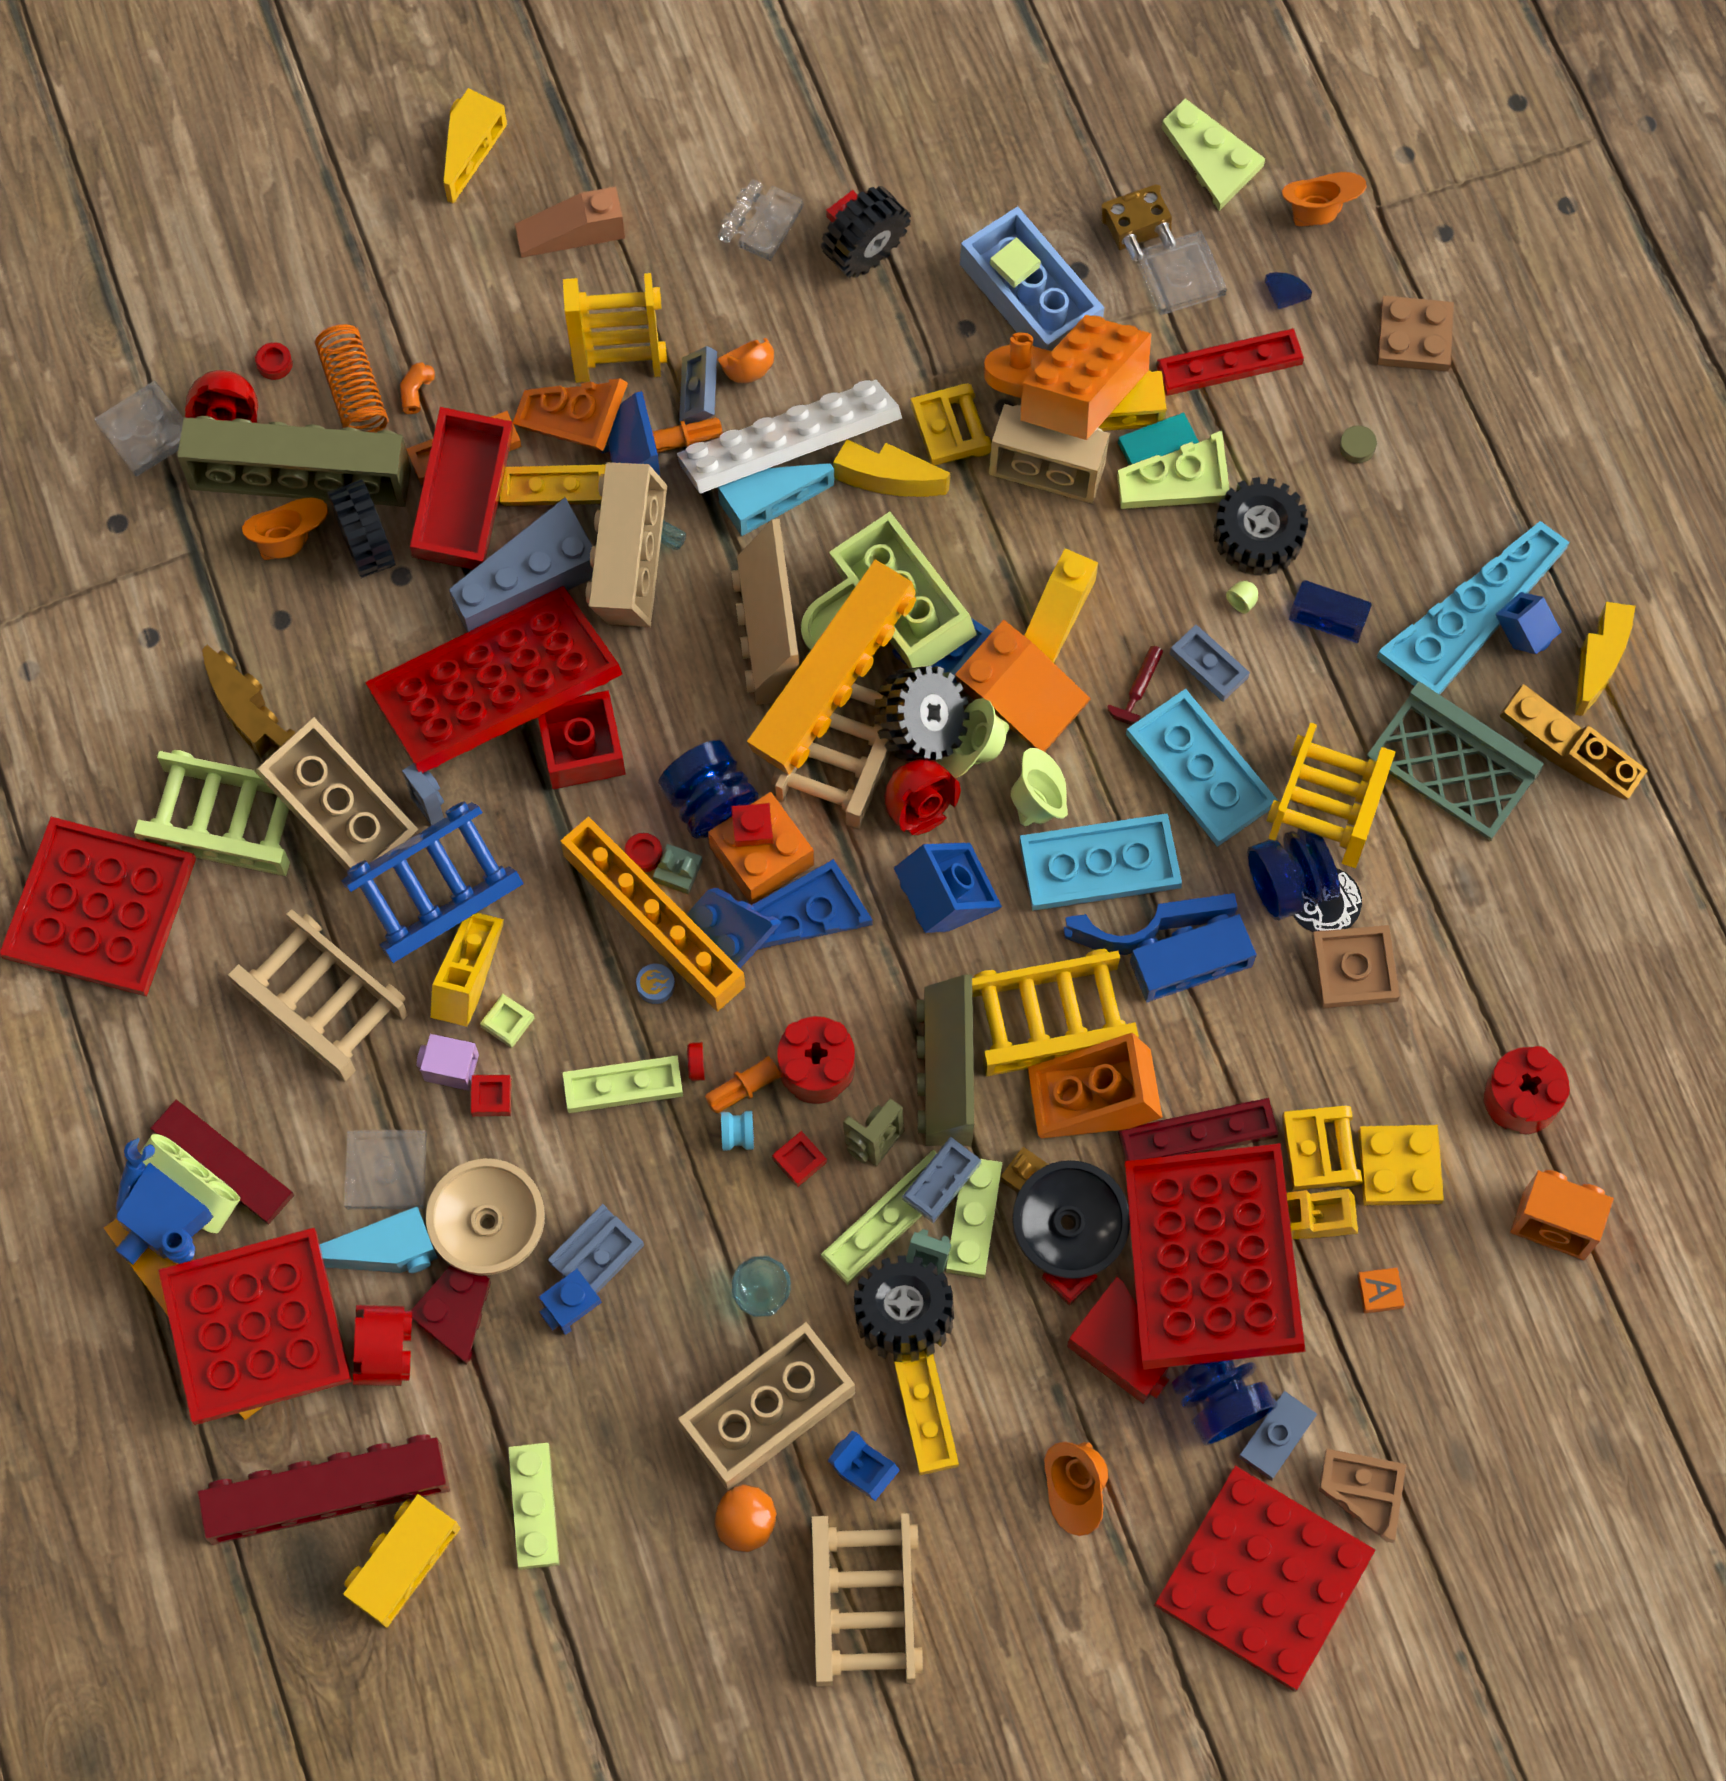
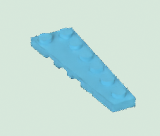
M1539 521L1503 550L1500 556L1493 558L1483 566L1479 573L1469 581L1463 582L1444 601L1432 607L1414 625L1411 624L1382 647L1378 652L1377 658L1415 686L1420 681L1440 695L1498 629L1500 623L1495 614L1520 592L1529 593L1563 554L1570 542Z

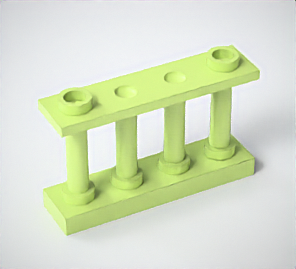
M173 750L171 753L159 751L157 759L164 772H169L156 818H152L150 822L138 819L134 831L137 839L194 853L195 857L283 876L287 875L290 861L279 843L289 808L278 796L265 840L257 844L247 842L243 838L256 791L275 794L254 770L194 758L191 754L181 750ZM184 776L205 780L192 826H188L187 829L174 827L170 823ZM220 783L242 787L229 831L223 837L209 834L206 830Z

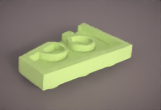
M1184 99L1162 122L1163 131L1183 160H1187L1194 169L1197 180L1212 195L1213 203L1219 211L1264 166L1265 158L1187 99Z
M1222 431L1211 434L1209 439L1196 444L1190 442L1182 445L1179 450L1162 457L1156 455L1119 469L1117 480L1121 509L1215 503L1225 499L1226 492L1229 490Z

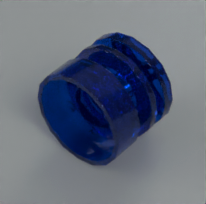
M712 740L685 752L664 770L658 780V786L669 803L676 808L682 807L679 811V818L687 824V830L696 839L709 837L708 831L732 817V806L751 805L758 800L759 793L753 785L748 783L749 778L742 771L735 772L738 762L726 744L721 740Z
M1298 828L1297 833L1289 831L1284 834V848L1280 842L1272 839L1248 847L1247 860L1254 886L1262 904L1274 920L1279 921L1302 912L1304 907L1303 898L1311 906L1321 905L1323 899L1331 901L1339 897L1340 882L1337 869L1322 836Z
M1245 1359L1192 1364L1172 1382L1171 1386L1175 1394H1182L1193 1390L1181 1400L1183 1408H1191L1201 1404L1204 1407L1191 1421L1203 1445L1214 1444L1242 1431L1267 1416L1278 1406L1266 1382L1245 1384L1244 1381L1257 1369L1254 1362L1237 1366Z

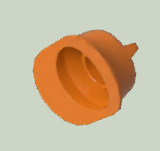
M1338 172L1309 180L1291 182L1283 188L1282 195L1288 203L1292 204L1293 221L1296 226L1324 225L1334 221L1341 211L1343 203L1359 197L1364 193L1367 185L1366 180L1361 175L1352 172Z
M301 498L291 501L273 510L250 517L242 526L243 535L248 540L256 543L263 560L288 558L301 551L308 539L309 531L318 527L326 519L328 507L323 500L317 498Z
M1066 1441L1055 1443L1048 1449L1044 1458L1052 1515L1059 1526L1068 1533L1077 1536L1089 1535L1098 1528L1103 1518L1102 1491L1108 1480V1467L1103 1457L1093 1449L1089 1442H1083L1078 1445Z

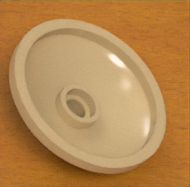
M476 1159L465 1162L449 1171L435 1186L426 1210L428 1235L438 1254L454 1268L475 1275L502 1273L523 1262L538 1244L545 1222L543 1200L534 1181L519 1167L498 1159ZM486 1218L495 1220L494 1226L490 1229L481 1227L482 1221Z

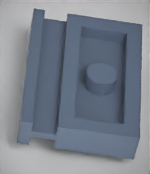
M602 1204L551 1255L548 1263L561 1273L563 1277H566L578 1268L597 1294L644 1246V1242Z

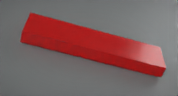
M1292 328L1157 359L1156 367L1158 371H1162L1164 391L1166 396L1303 365L1304 356L1295 330Z

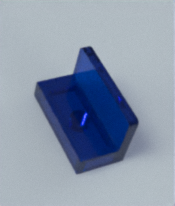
M1304 580L1296 594L1288 620L1358 643L1372 604L1369 601Z

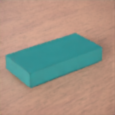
M1184 412L1118 437V445L1129 466L1156 455L1162 457L1179 450L1180 446L1193 442V444L1199 442Z

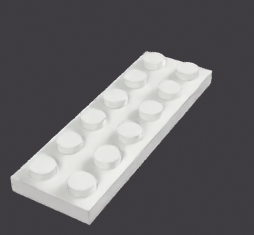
M865 380L858 382L853 388L841 393L826 394L819 401L806 406H793L786 413L779 416L761 418L755 421L752 426L744 429L726 431L719 438L709 442L691 444L686 450L677 453L681 468L701 494L902 419L899 405L877 380Z

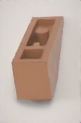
M616 186L579 193L515 224L521 258L625 239L623 216Z

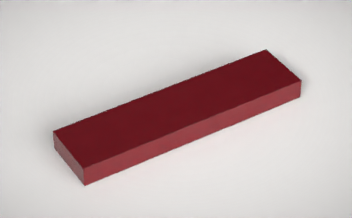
M1269 1098L1151 1122L1118 1131L1125 1161L1217 1151L1277 1138L1279 1134Z
M177 1099L150 1128L153 1133L162 1135L176 1143L232 1188L240 1197L239 1202L268 1225L294 1197L290 1189Z

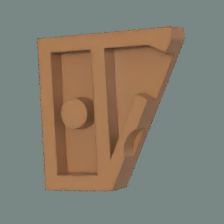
M1326 1449L1319 1491L1386 1542L1393 1543L1396 1539L1406 1464Z

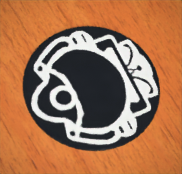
M1318 866L1304 871L1293 882L1289 893V905L1297 922L1311 932L1348 929L1356 922L1360 915L1362 896L1357 883L1346 872L1331 866Z

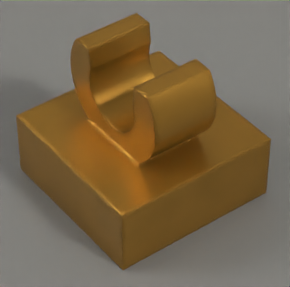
M1022 1147L1000 1176V1181L1018 1193L1023 1184L1036 1171L1049 1164L1025 1147Z

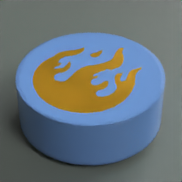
M650 964L642 968L637 975V991L646 1002L660 1004L672 996L675 989V981L671 970L666 966Z

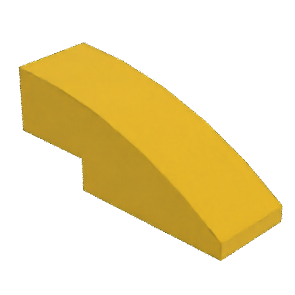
M846 439L833 462L834 479L876 493L905 497H930L946 495L950 487V472L888 443H885L878 454Z
M1606 602L1598 618L1597 634L1588 633L1581 647L1575 715L1583 716L1609 683L1626 649L1633 626L1636 606Z
M1349 1189L1311 1194L1307 1190L1287 1193L1292 1239L1358 1234L1355 1196Z

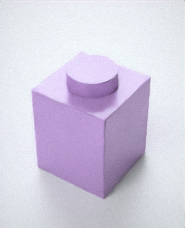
M430 1034L427 1045H421L419 1049L417 1067L421 1068L420 1071L426 1082L469 1091L471 1077L474 1075L479 1053L475 1043Z

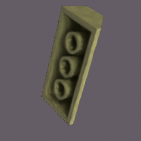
M972 974L926 986L924 988V1000H917L916 1003L917 1023H924V1036H917V1059H924L925 1073H917V1096H925V1110H918V1134H925V1146H943L950 1137L962 1146H972L974 1131Z

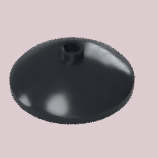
M1059 1161L1036 1171L1021 1187L1013 1206V1231L1021 1251L1038 1269L1059 1278H1085L1104 1270L1122 1252L1130 1230L1129 1206L1120 1186L1102 1169L1082 1161ZM1067 1216L1073 1220L1074 1226L1071 1230H1066L1061 1226L1062 1217Z

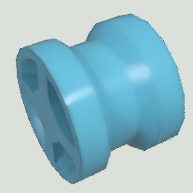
M744 1111L741 1115L721 1112L723 1151L731 1150L734 1146H742L746 1150L754 1149L752 1111Z

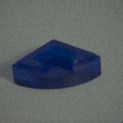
M1281 272L1265 275L1264 281L1278 310L1311 299V289L1300 278Z

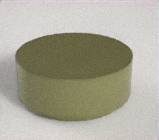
M1356 425L1349 427L1342 434L1339 445L1340 452L1346 460L1352 463H1364L1373 457L1377 446V438L1373 431L1365 426Z

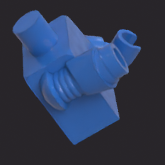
M136 1138L128 1142L124 1148V1155L128 1161L125 1164L120 1180L116 1202V1219L129 1234L117 1246L115 1251L132 1265L147 1248H150L161 1258H169L177 1264L191 1261L195 1254V1247L191 1237L212 1220L213 1215L204 1204L154 1165L149 1163L146 1166L143 1161L148 1160L154 1155L155 1148L150 1144L143 1149L141 1155L137 1149L140 1139Z

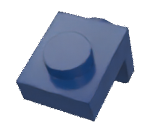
M577 1268L539 1296L544 1307L539 1313L552 1331L559 1327L564 1335H567L572 1331L570 1328L572 1324L602 1302Z
M851 1431L844 1440L836 1445L833 1454L828 1459V1462L843 1480L873 1501H876L900 1471L894 1462L866 1444L855 1431Z

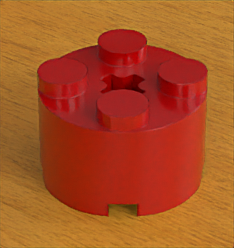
M820 1016L806 1017L787 1026L779 1041L777 1050L781 1082L796 1098L803 1102L821 1104L834 1100L850 1085L855 1072V1048L846 1027L840 1022ZM813 1056H820V1064H812Z
M1542 1046L1521 1047L1511 1050L1500 1058L1487 1079L1484 1091L1486 1110L1493 1121L1504 1129L1509 1128L1518 1131L1520 1134L1539 1132L1553 1122L1567 1101L1570 1094L1567 1072L1560 1061ZM1522 1086L1524 1089H1529V1090L1522 1092V1090L1520 1089V1087Z
M356 1305L353 1385L401 1386L402 1381H410L411 1351H403V1341L411 1342L412 1311H404V1306Z

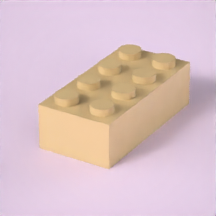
M606 462L605 474H601L599 478V494L602 496L601 509L596 511L594 518V527L598 534L596 546H592L590 552L593 576L592 582L589 581L586 586V602L608 625L651 627L667 484L649 464Z
M315 717L309 720L254 770L346 870L364 860L369 864L407 841L418 830Z
M805 1322L679 1417L678 1422L680 1429L728 1491L855 1395V1383L808 1323Z

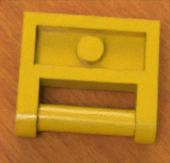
M961 384L911 398V408L930 463L933 465L947 463L972 455L980 457L991 452L992 442L983 430L973 401L975 393L971 384ZM953 403L960 404L972 438L970 440L963 441L951 407Z
M1350 1106L1283 1112L1282 1121L1293 1190L1333 1186L1352 1187L1363 1183L1361 1170L1356 1167L1349 1121L1353 1120ZM1324 1123H1333L1335 1126L1341 1165L1340 1171L1331 1170Z

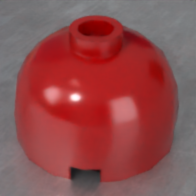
M227 370L210 371L196 379L190 387L186 397L185 418L209 416L215 420L232 421L234 419H245L252 423H257L258 398L252 385L242 375Z
M923 759L912 761L898 767L888 781L884 794L887 812L902 831L908 830L912 835H920L936 828L947 818L943 812L950 804L955 808L959 801L961 788L959 781L939 763Z

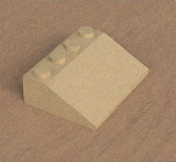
M772 519L737 556L738 570L731 571L733 591L741 592L742 603L736 604L738 626L745 625L747 634L745 637H740L742 658H750L751 670L745 671L747 693L754 692L756 705L774 703L799 668L780 519Z

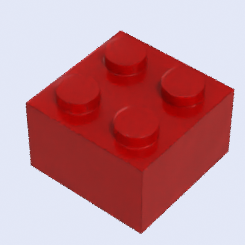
M609 690L578 696L574 700L566 702L538 717L552 789L626 775Z

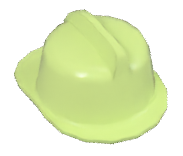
M984 698L974 700L964 711L970 712L969 720L963 721V726L968 728L966 736L958 737L963 742L961 746L952 749L954 752L952 755L936 760L956 779L965 774L973 764L994 760L1000 754L1005 744L1009 724L995 715L992 703Z
M1029 748L1023 753L1022 774L1011 789V799L1017 808L1020 824L1023 826H1028L1032 823L1043 824L1054 817L1063 819L1068 815V809L1066 805V783L1062 771L1046 752L1038 748Z

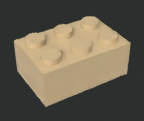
M1004 404L992 439L989 475L1093 504L1105 468L1110 433L1103 432L1098 427L1087 440L1021 421V405L1010 406Z

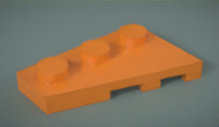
M618 378L610 379L608 383L596 384L594 382H586L576 387L564 388L562 386L524 390L513 424L525 430L604 451L628 383Z

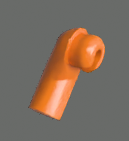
M423 362L413 364L401 381L400 393L405 414L420 412L421 406L418 390L422 383L429 385L434 380L435 371L431 365H425Z

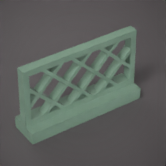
M1420 681L1414 686L1408 699L1366 757L1376 761L1381 747H1384L1386 743L1401 741L1405 760L1392 762L1389 773L1490 841L1530 785L1534 783L1544 763ZM1410 709L1424 717L1426 730L1405 734L1403 719ZM1430 722L1439 728L1431 729ZM1399 726L1400 735L1392 736ZM1448 733L1455 738L1457 751L1436 754L1433 735ZM1428 737L1431 755L1410 759L1407 740ZM1461 743H1463L1464 745H1466V746L1469 747L1470 749H1464V750H1462V745H1461ZM1480 754L1486 758L1488 772L1467 775L1464 756ZM1459 757L1462 776L1441 780L1438 760ZM1433 762L1436 781L1421 783L1413 777L1411 765ZM1493 764H1495L1496 766H1498V767L1501 768V769H1500V770H1494V769H1493ZM1406 766V767H1407V773L1404 772L1403 770H1401V769L1398 768V767ZM1510 774L1522 782L1515 793L1499 796L1495 777ZM1490 778L1493 797L1472 800L1469 781ZM1464 782L1466 802L1452 804L1445 799L1444 785ZM1437 787L1439 794H1437L1430 788ZM1509 801L1502 810L1500 802ZM1495 803L1497 819L1490 828L1476 820L1474 806ZM1469 807L1470 815L1461 809Z

